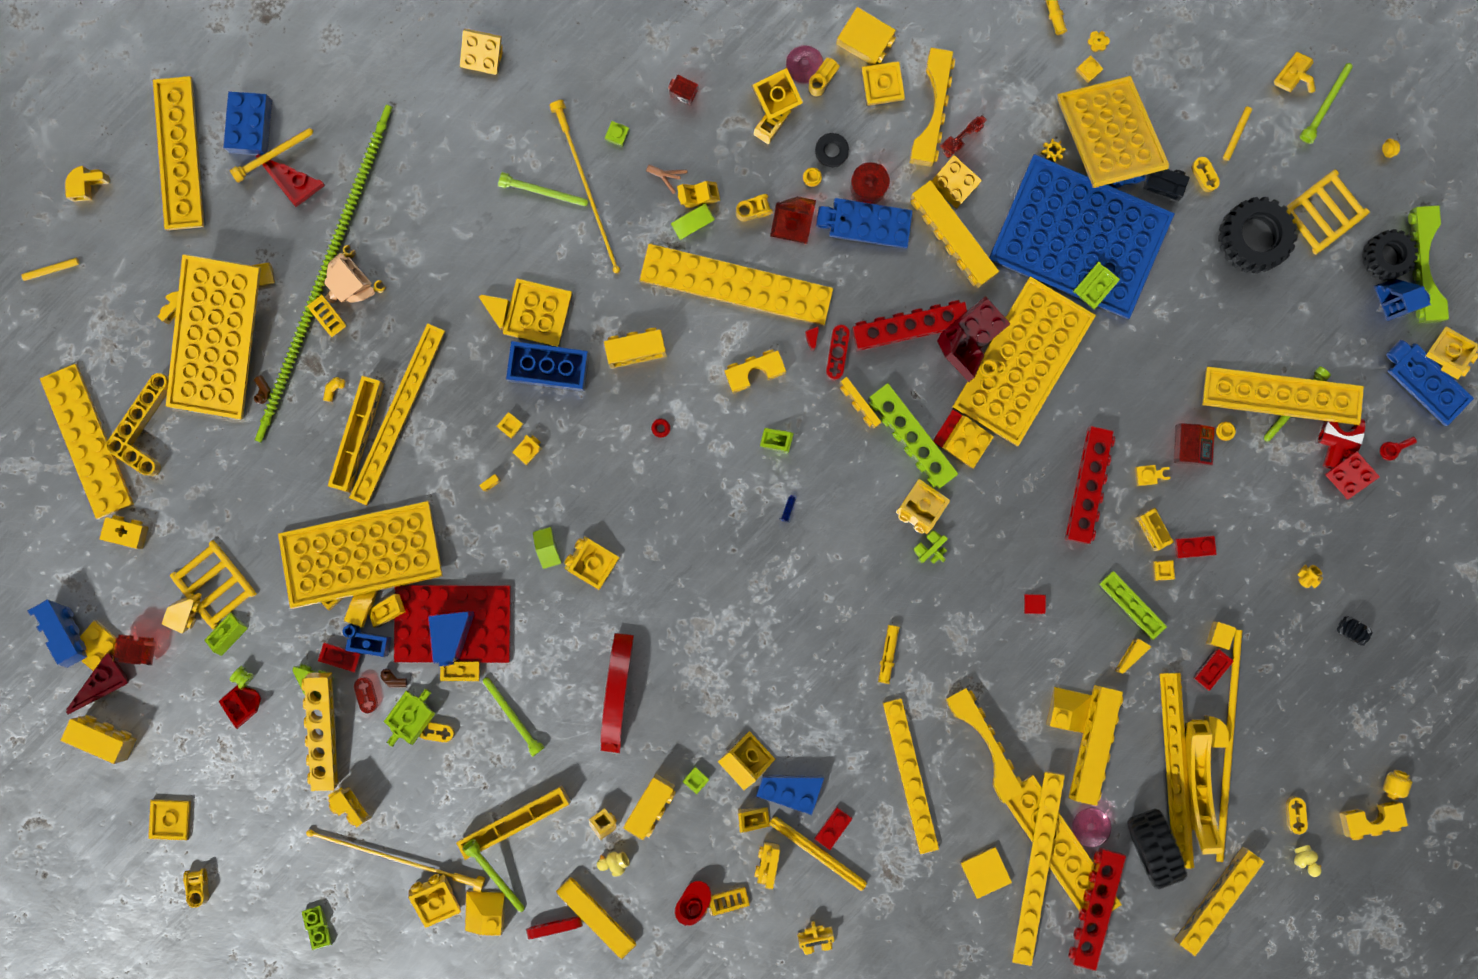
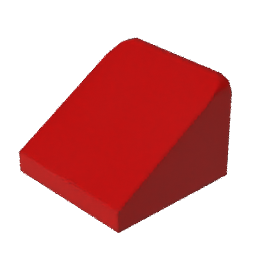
M819 326L805 332V337L811 351H815Z
M1024 594V614H1046V595Z

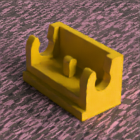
M1156 507L1136 517L1154 551H1159L1174 542L1162 522Z

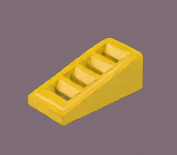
M791 110L782 113V117L780 115L774 117L778 123L773 119L768 120L765 114L755 127L754 135L765 143L770 144L790 115Z
M322 294L307 305L308 309L331 337L347 326L345 321ZM323 302L325 305L316 311L314 308ZM328 308L329 312L321 317L319 314ZM333 314L334 318L326 323L324 320ZM338 321L339 324L331 329L330 326Z
M1133 639L1115 671L1120 674L1125 673L1151 646L1140 639Z
M740 887L712 894L708 907L710 915L716 916L750 906L746 888ZM736 893H740L742 900L741 904H739ZM729 895H732V897H733L734 905H732V906H731V902H730ZM722 897L725 898L726 907H723ZM715 899H717V903H718V908H719V909H716V908H715V904H714V900H715Z

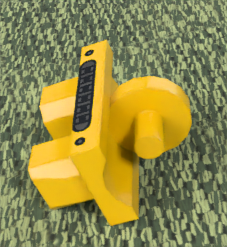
M812 921L811 928L804 929L805 932L797 933L800 949H803L805 955L813 954L815 952L814 946L821 945L824 951L832 950L834 937L831 927L815 926V921Z

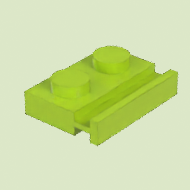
M1097 262L1073 292L1091 308L1095 309L1120 279L1101 265L1100 262Z

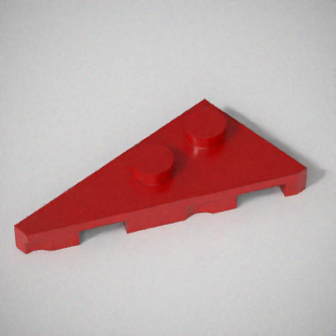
M271 159L262 164L295 207L325 186L321 180H316L303 172H298L287 165L279 164Z

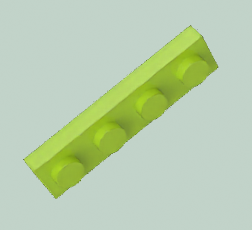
M1111 571L1099 583V586L1151 640H1154L1167 628L1114 571Z

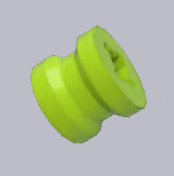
M241 665L234 671L229 680L232 683H237L238 688L242 690L251 682L254 675L251 672L248 673L245 667Z

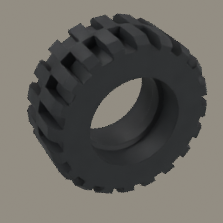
M1253 197L1248 201L1241 202L1230 210L1219 227L1221 234L1218 235V241L1222 242L1220 250L1221 252L1225 251L1227 254L1224 257L1227 262L1229 260L1233 261L1232 266L1236 269L1241 267L1243 272L1252 271V273H1260L1261 271H1269L1287 260L1290 253L1294 251L1295 244L1293 243L1298 238L1294 231L1298 228L1297 224L1292 222L1294 219L1293 214L1289 215L1286 212L1288 208L1285 205L1279 206V201L1275 199L1270 202L1269 197H1262L1260 199ZM1258 219L1269 226L1273 235V243L1268 251H1255L1245 243L1242 228L1247 220Z
M1152 809L1130 817L1127 821L1128 829L1137 854L1153 887L1162 889L1185 880L1187 871L1184 860L1163 813L1159 809Z

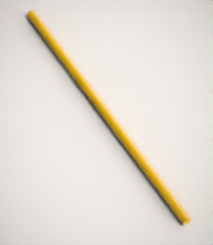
M1236 630L1234 634L1232 655L1234 662L1231 667L1227 716L1229 748H1225L1218 826L1223 852L1216 854L1217 862H1224L1243 630Z

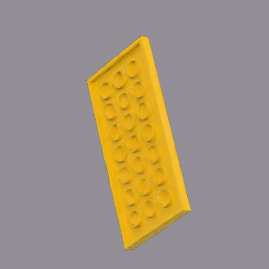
M186 254L182 255L165 407L243 419L261 267Z
M1030 276L1006 315L1010 325L991 340L984 352L983 360L993 359L998 364L997 374L992 378H985L978 369L975 378L970 382H966L952 408L1018 447L1096 315ZM985 366V370L991 372V366Z
M429 501L278 533L291 609L443 576Z

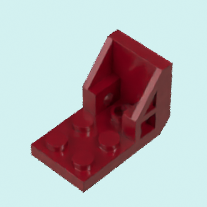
M985 296L940 334L937 342L945 358L970 382L975 378L984 357L981 348L1007 328L1010 322Z

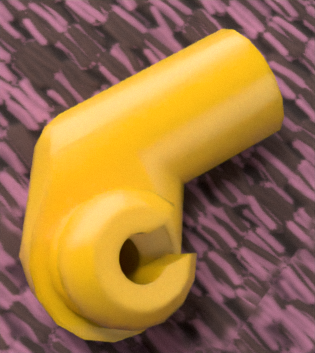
M334 377L325 385L323 401L333 402L334 391L337 388H344L345 380L339 377Z

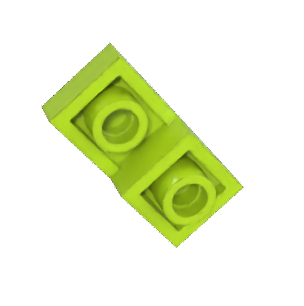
M705 203L672 222L671 225L681 240L713 222L715 218Z
M317 906L301 911L312 950L333 945L322 907Z

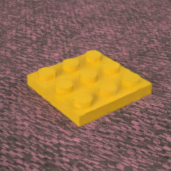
M516 278L502 334L559 347L573 293Z

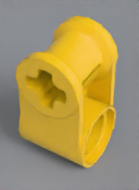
M768 194L758 195L739 202L736 207L737 219L744 222L773 214V210L770 209L768 203ZM746 207L749 209V214H741L740 208Z
M206 868L194 872L184 871L183 882L187 904L192 908L206 904L209 900L208 873ZM196 893L201 896L200 903L194 898Z

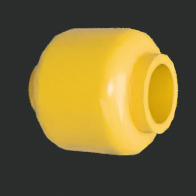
M1400 770L1389 772L1383 784V790L1388 793L1387 796L1394 800L1406 798L1412 786V780L1409 778L1410 775Z

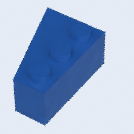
M1400 279L1389 280L1374 286L1387 321L1431 305L1430 295L1424 286Z
M47 599L27 610L30 616L34 615L39 623V626H37L38 631H43L47 637L48 642L45 644L57 665L69 668L87 658L86 645L79 636L80 630L74 623L72 618L74 615L69 607Z
M762 775L756 796L812 815L824 776Z

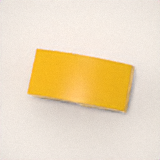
M378 591L353 596L344 621L364 627L369 609L373 607Z

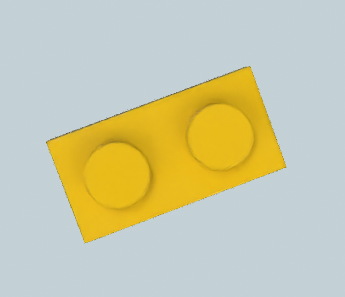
M393 594L369 609L368 614L373 628H379L404 613L405 609L400 595Z
M454 662L453 665L440 666V681H480V662Z

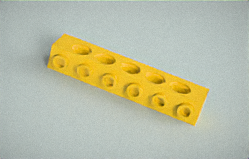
M332 672L308 673L302 680V691H305L303 709L306 710L304 728H307L305 746L308 747L309 753L306 756V764L310 769L307 782L311 786V791H334L338 786ZM313 691H318L321 694V697H316L313 694ZM314 710L321 711L322 716H317ZM315 729H321L323 735L317 734ZM317 747L322 748L325 753H319ZM318 766L324 767L326 772H321Z

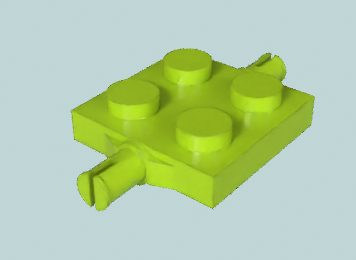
M425 688L419 697L414 696L407 690L401 696L384 720V723L393 732L386 742L388 745L393 747L399 738H403L411 745L416 742L436 714L425 703L431 694L428 689Z

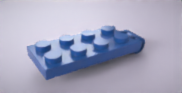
M834 198V208L826 206L818 208L816 226L825 229L831 228L829 236L833 238L907 249L913 210Z
M1399 340L1386 354L1389 360L1396 364L1393 368H1389L1387 372L1444 426H1448L1474 398L1449 374L1441 370L1442 367L1437 362L1426 357L1427 353L1418 344L1414 343L1410 346L1407 342Z

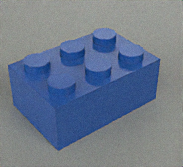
M228 91L223 148L229 153L259 154L262 156L268 152L272 99L267 94Z

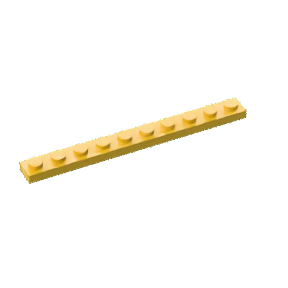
M427 323L350 494V499L366 506L369 505L446 331Z
M1160 673L1170 828L1180 849L1186 869L1194 868L1181 673Z
M1044 772L1012 957L1013 963L1032 966L1064 774Z

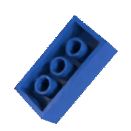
M511 341L506 380L522 384L585 391L589 352Z

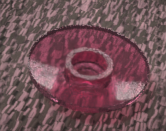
M798 46L787 56L786 68L793 80L800 83H809L810 77L816 73L823 63V58L820 52L811 46ZM805 59L809 63L807 65H803L801 61Z
M1087 808L1080 811L1074 818L1072 825L1073 834L1082 845L1098 847L1108 840L1111 834V822L1103 811L1096 808ZM1089 823L1093 824L1092 830L1087 829Z

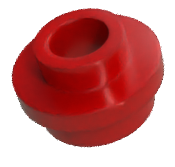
M657 419L653 422L651 430L656 437L663 438L670 433L671 427L667 420ZM659 425L665 427L663 432L657 430Z

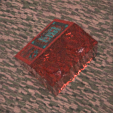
M1186 423L1175 425L1174 463L1212 466L1215 427Z

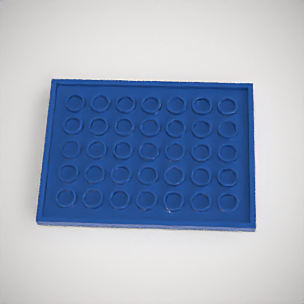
M1033 154L989 258L998 265L1024 276H1031L1043 284L1076 298H1079V296L1073 292L1074 289L1097 262H1100L1101 265L1110 270L1120 280L1097 307L1130 319L1175 213L1109 185L1093 188L1089 177Z

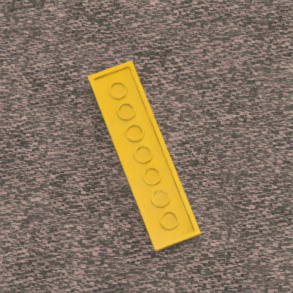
M187 76L153 80L164 229L169 231L205 227L193 78Z
M73 364L39 378L95 518L100 519L134 505L116 458L107 451L106 443L108 438L78 365Z
M1206 367L1202 405L1359 425L1361 423L1364 386Z
M1030 775L1022 781L1025 786L1022 788L1024 791L1022 794L1005 802L1031 842L1033 841L1042 789L1034 775ZM1058 812L1049 868L1078 911H1080L1081 908H1084L1085 904L1083 900L1084 892L1086 889H1089L1090 885L1088 881L1089 873L1091 870H1094L1095 864ZM1099 885L1097 887V893L1100 894L1104 892L1105 885ZM1115 897L1112 911L1122 905L1117 897ZM1094 904L1092 906V912L1095 913L1099 911L1100 904Z

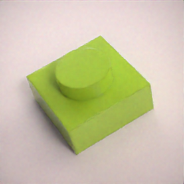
M611 121L605 140L623 147L630 129Z
M695 766L682 782L698 794L710 779Z

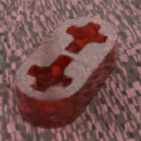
M367 677L357 679L354 683V690L359 708L364 713H372L378 707L373 683ZM362 680L368 684V687L365 688L367 694L364 693L363 689L359 688ZM366 696L369 702H373L371 710L364 706L367 703Z

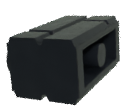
M1166 169L1147 174L1143 189L1180 201L1184 196L1190 177L1186 176V173L1181 170L1172 171Z

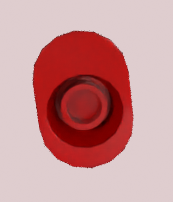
M702 881L690 883L677 902L675 916L682 925H694L705 917L712 896L711 890L706 883Z

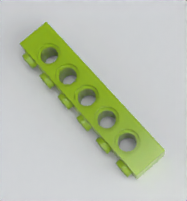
M888 383L868 398L870 400L869 406L874 412L878 411L880 413L882 423L886 427L890 426L894 431L892 433L893 437L897 442L901 441L904 444V451L910 458L914 457L917 461L915 465L922 473L925 471L929 477L927 480L933 488L937 487L940 489L958 475L954 467ZM886 402L891 403L893 411L886 412L883 409V404ZM897 417L904 419L905 425L903 427L896 426L895 419ZM909 432L916 435L917 439L915 442L907 440ZM924 447L928 450L926 458L919 455V448ZM931 463L939 464L940 471L938 473L931 471Z

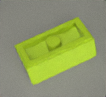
M230 612L204 641L214 653L222 656L248 628Z

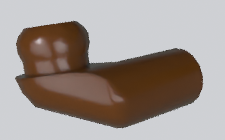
M260 375L254 379L259 387L258 393L254 396V401L257 404H264L268 401L271 389L264 377Z
M389 669L381 671V679L389 688H407V678H396Z

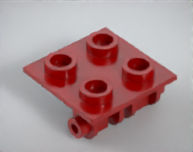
M1350 450L1343 454L1344 461L1325 474L1347 500L1380 477L1358 451L1354 453Z

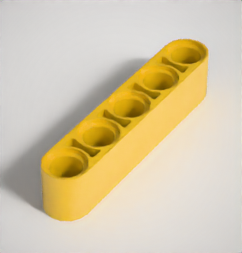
M569 877L556 890L559 897L619 958L623 959L637 945L630 935L575 879Z

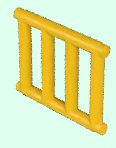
M1336 169L1328 173L1286 206L1288 208L1286 212L1289 215L1292 213L1294 216L1293 224H1297L1298 230L1312 246V252L1315 255L1370 213L1367 208L1364 209L1340 180L1338 177L1339 172ZM1329 182H1333L1357 214L1350 220H1348L1323 187ZM1316 192L1342 224L1336 231L1332 230L1308 200ZM1302 204L1328 236L1320 243L1293 211Z
M211 540L208 544L209 547L177 573L173 572L169 576L185 597L194 595V592L225 567L230 571L233 576L202 600L198 611L205 622L212 629H215L220 620L247 598H252L257 593L214 540ZM214 552L221 561L188 587L181 578ZM239 582L245 591L212 617L205 608Z

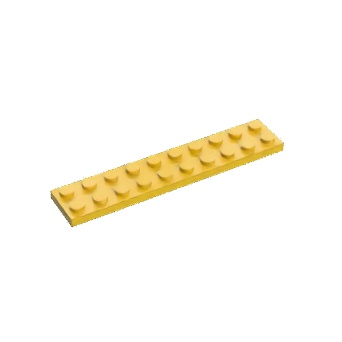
M649 243L640 276V282L822 326L825 324L833 291L831 287Z

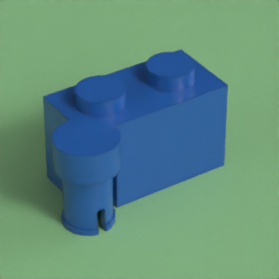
M348 624L343 628V635L350 638L347 639L345 651L387 657L389 655L392 637L361 632V627L354 624Z

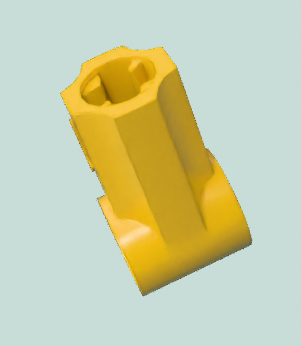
M826 57L816 73L810 77L808 90L811 95L821 96L824 93L825 88L840 68V65L835 60ZM818 82L822 86L820 88H816L812 84Z

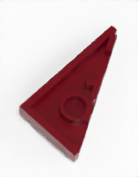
M111 651L104 655L66 709L68 715L129 683V679Z

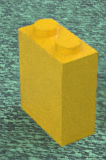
M856 7L838 36L836 44L866 63L877 65L878 62L881 64L884 60L887 47L891 48L894 44L896 30Z

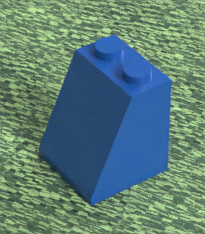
M474 611L429 616L433 663H439V666L453 665L454 661L460 659L474 617Z

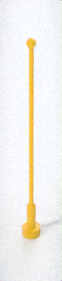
M564 100L554 101L549 104L551 112L557 114L562 131L566 134L612 261L613 272L619 273L620 267L617 266L569 134L570 128L563 112L566 109Z
M312 829L306 832L308 837H318L437 874H445V876L451 877L454 881L474 886L473 891L481 893L486 878L479 875L475 879L458 873L451 874L318 834Z

